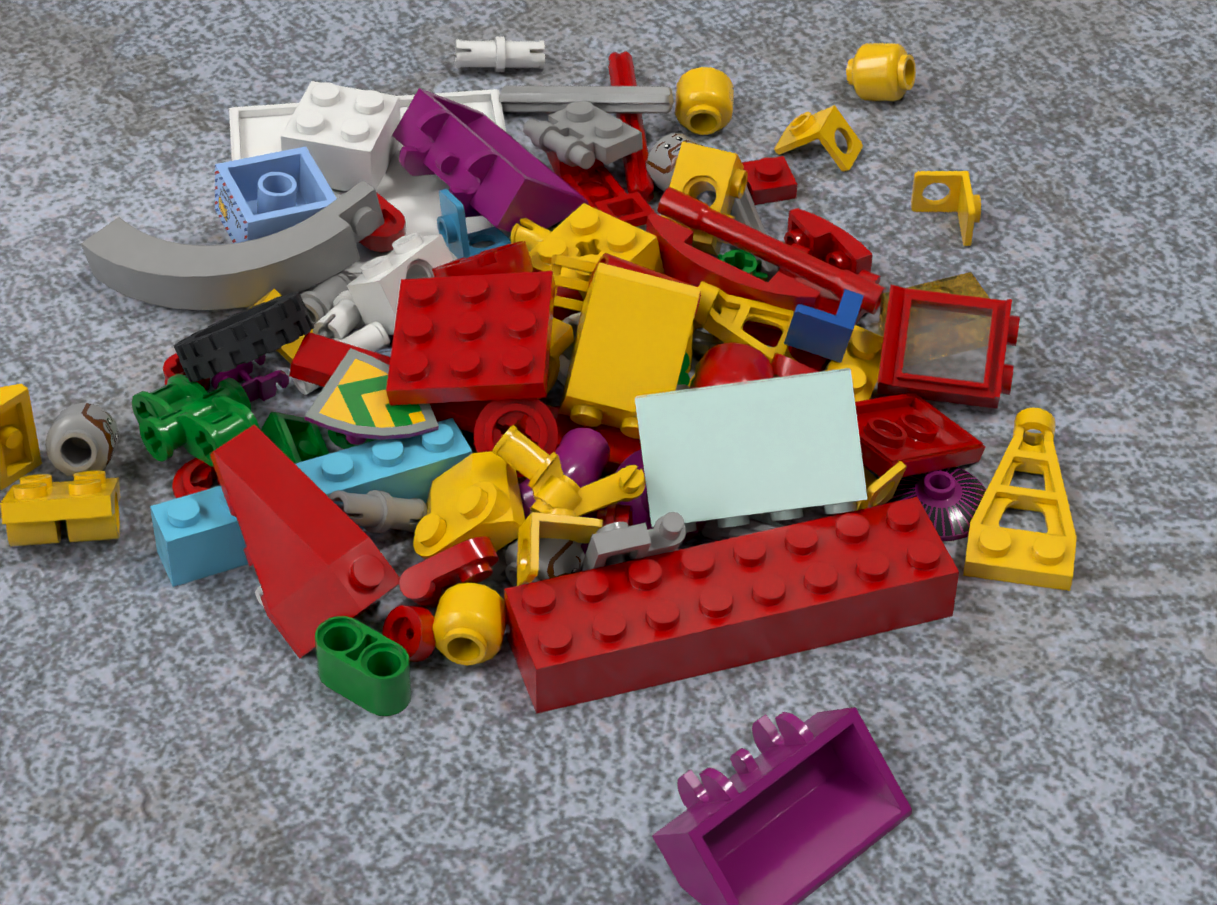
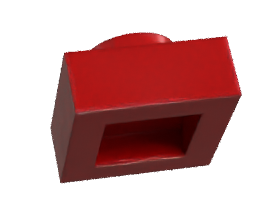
M784 156L766 157L759 160L742 162L743 170L748 173L746 186L754 205L796 199L797 182Z

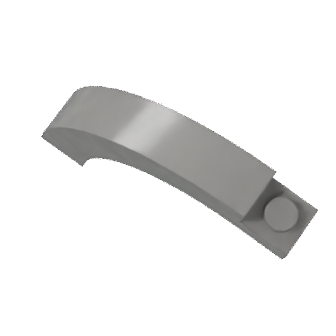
M362 180L310 218L278 233L259 239L224 245L181 244L150 236L118 217L82 242L81 246L93 276L109 288L127 297L148 304L175 309L222 310L254 305L273 289L284 296L288 293L303 291L329 279L360 259L356 244L373 233L374 230L385 222L375 188Z

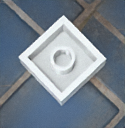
M311 81L281 134L282 151L306 146L331 189L347 192L364 180L377 190L400 144L392 136L400 122L399 96L383 94L374 90H360L337 86L328 82Z

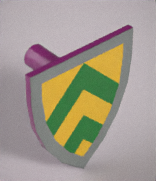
M351 348L304 418V420L328 430L345 434L348 442L354 445L365 443L367 438L379 440L410 438L436 431L439 428L430 403L390 405L386 393L389 365Z

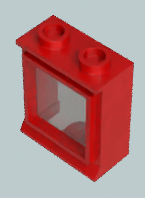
M890 285L877 394L894 396L913 392L924 400L997 409L1000 394L1010 395L1014 365L1004 364L1006 345L1016 346L1020 316L1010 315L1012 299H1007L1006 301L908 289Z

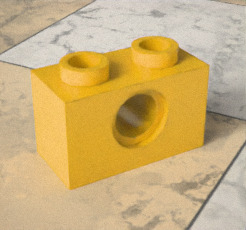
M682 141L669 187L694 198H697L699 194L705 191L715 192L716 199L710 208L735 219L730 214L735 198L741 199L744 194L748 173L743 170L744 166L736 153ZM661 215L694 231L692 247L718 256L722 243L728 244L703 231L693 230Z

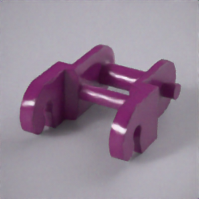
M266 355L259 356L254 361L258 365H263ZM253 361L238 365L229 371L218 373L213 376L211 384L214 389H217L218 383L226 378H233L237 382L244 380L245 383L241 384V386L245 390L249 401L252 402L258 398L265 401L276 395L277 382L282 388L288 386L289 376L284 371L277 370L264 377L257 376L252 378L249 375L253 371Z

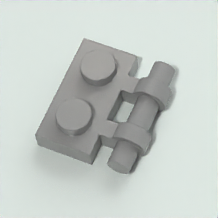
M584 100L572 102L565 109L548 115L549 122L529 119L523 127L524 134L531 138L534 146L545 152L554 151L561 162L571 167L579 166L583 169H589L594 164L595 158L605 164H609L643 149L641 131Z
M669 512L655 522L653 529L648 530L646 523L628 526L627 522H615L603 526L597 530L596 534H592L582 563L581 572L678 550L686 534L683 517L679 513Z

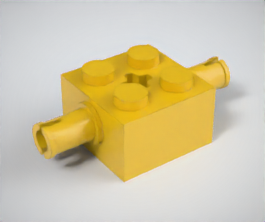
M584 203L553 231L543 228L527 218L520 219V224L516 223L511 231V243L526 242L532 260L533 272L549 271L552 255L554 254L597 263L604 253H608L664 274L657 236ZM562 267L560 276L590 282L592 274ZM579 291L584 300L587 293Z

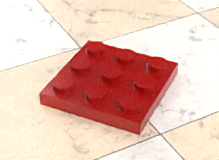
M553 271L401 279L386 387L389 404L407 405L546 397L556 286Z

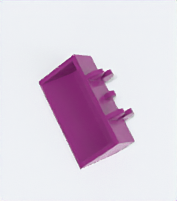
M421 88L416 92L392 134L404 146L399 154L401 166L412 176L436 174L451 187L448 191L463 204L465 218L484 216L496 228L511 232L516 223L520 224V219L527 218L543 228H548L566 219L583 203L589 205L588 200L483 112Z
M856 707L817 712L805 722L789 712H782L775 717L779 732L765 714L752 725L754 741L762 754L754 759L746 749L740 748L730 757L731 763L736 770V773L730 778L710 767L699 773L702 783L691 769L678 778V792L687 810L654 833L652 837L680 887L701 905H798L912 815L910 804Z

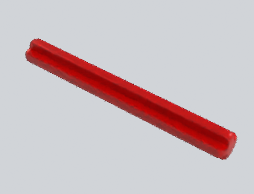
M615 51L611 53L608 57L611 86H637L632 55L627 51L620 54ZM616 113V118L642 132L643 149L623 157L628 194L639 192L645 201L649 203L654 198V184L646 170L649 154L642 113Z

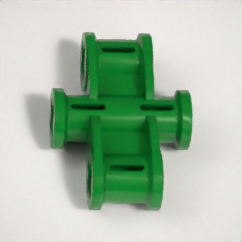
M176 374L168 379L167 385L151 393L141 391L135 394L131 401L135 418L139 423L142 441L151 456L161 462L171 458L174 450L183 446L192 456L214 467L210 457L214 450L254 424L260 429L257 419L251 412V404L245 390L233 378H226L220 381L217 389L208 393L199 383L189 382L188 378L183 374Z

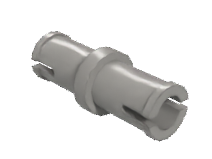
M337 490L329 495L332 501L343 502V505H336L358 526H362L370 533H385L388 529L406 530L415 533L419 522H411L410 519L421 520L427 515V506L423 500L419 498L392 497L388 492L381 490L369 491L367 494L347 493Z

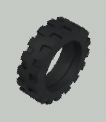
M299 291L276 297L266 303H260L225 320L218 321L208 328L199 330L189 337L182 339L174 345V348L189 382H196L203 378L215 376L220 372L234 369L243 363L251 362L266 353H271L281 348V346L299 339L300 336L306 335L315 327Z

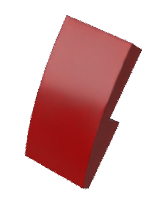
M799 208L789 210L788 228L784 236L786 244L791 246L793 243L809 248L811 249V256L841 270H849L856 274H859L862 270L871 272L873 254L851 234L813 213Z

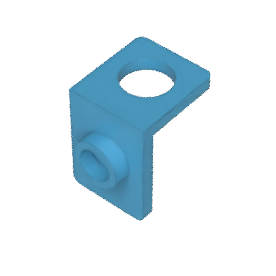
M447 189L439 190L442 216L437 218L438 232L442 234L448 249L458 259L468 258L485 250L511 244L510 239L496 227L467 234L463 204ZM481 241L495 242V244L484 248L471 246Z

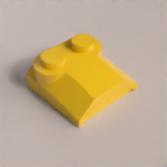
M493 451L472 453L435 478L431 483L426 501L427 515L419 521L415 529L413 540L415 552L426 560L461 542L482 536L489 537L495 551H498L518 538V528L525 521L516 469L500 456L492 453Z

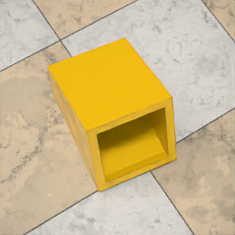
M599 262L583 301L559 414L570 416V419L579 425L596 427L604 424L620 428L621 432L626 436L640 439L635 398L640 395L676 391L701 288Z

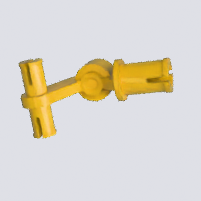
M514 425L506 431L492 450V453L500 456L530 480L528 486L532 488L534 499L536 500L530 509L536 513H543L549 509L563 508L574 511L576 517H580L620 501L629 502L637 499L642 495L646 485L643 470H638L636 465H629L615 474L580 488L572 479L563 475L559 455L555 452L549 455L519 432Z

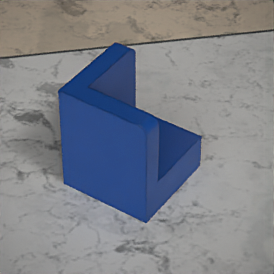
M845 289L836 315L798 304L784 344L841 363L864 295Z

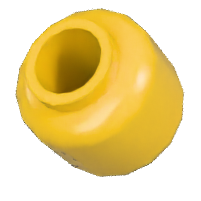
M865 43L857 50L855 57L849 59L847 63V81L849 85L854 86L856 94L862 100L898 101L905 95L907 90L913 88L916 77L915 61L912 55L907 54V51L901 44Z
M712 67L694 68L684 73L676 85L675 116L679 123L686 129L699 135L713 134L726 127L733 117L734 86L730 77Z
M472 582L461 583L448 588L439 599L433 622L435 647L449 660L460 665H474L492 659L501 649L507 624L504 599L495 590Z

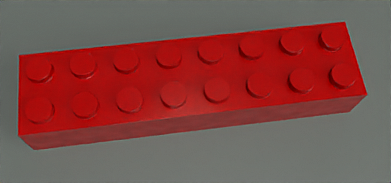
M914 497L867 509L864 508L505 588L504 601L507 612L505 634L535 712L538 714L952 617L959 570L919 498Z

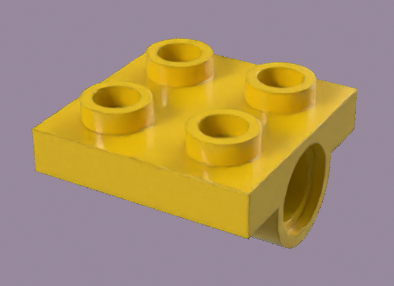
M105 471L77 472L73 474L74 481L52 482V475L50 474L23 476L19 478L20 484L12 485L0 503L2 524H6L10 547L60 543L61 520H66L70 542L120 538L119 501L121 496L119 477L106 478Z

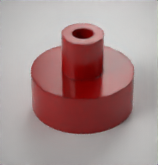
M398 606L388 614L384 622L382 635L400 644L407 651L409 662H421L431 655L436 645L433 633L434 617L424 607Z

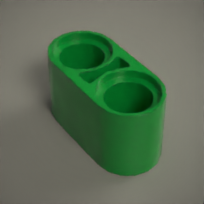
M348 616L332 617L318 626L315 632L318 675L326 687L378 716H392L399 714L407 708L411 702L410 663L407 651L400 644Z

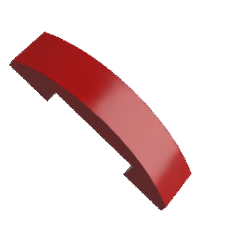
M554 151L546 152L554 173L588 200L589 206L635 227L647 224V217L652 212L655 213L639 192L627 194L600 160L595 158L594 164L589 169H583L579 166L571 167L561 162Z
M654 212L647 217L646 232L657 236L665 275L697 287L703 281L720 288L728 295L767 303L783 309L795 311L798 304L818 309L820 291L780 272H777L769 282L763 281L692 247L694 231ZM750 320L746 321V323L760 327L781 330L776 326Z

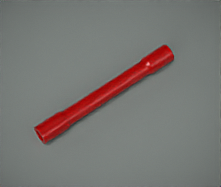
M668 187L660 199L657 209L659 214L693 230L703 231L741 250L749 252L764 261L832 292L839 299L842 298L845 289L862 294L864 297L860 309L873 315L877 312L886 294L885 287L849 270H841L713 210L708 204L677 189Z

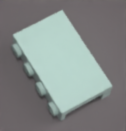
M850 368L636 396L635 398L652 527H654L655 522L660 517L669 512L679 513L683 517L687 533L697 530V521L717 519L719 528L735 527L749 524V515L770 512L772 521L789 520L803 517V508L824 505L825 514L844 513L857 510L856 501L868 500Z

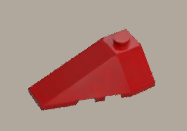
M255 424L210 454L230 513L237 518L245 540L246 547L244 548V553L249 567L254 566L263 595L260 598L266 615L299 659L316 648L315 632L322 622L336 616H348L356 619L380 602L399 585L400 577L371 538Z

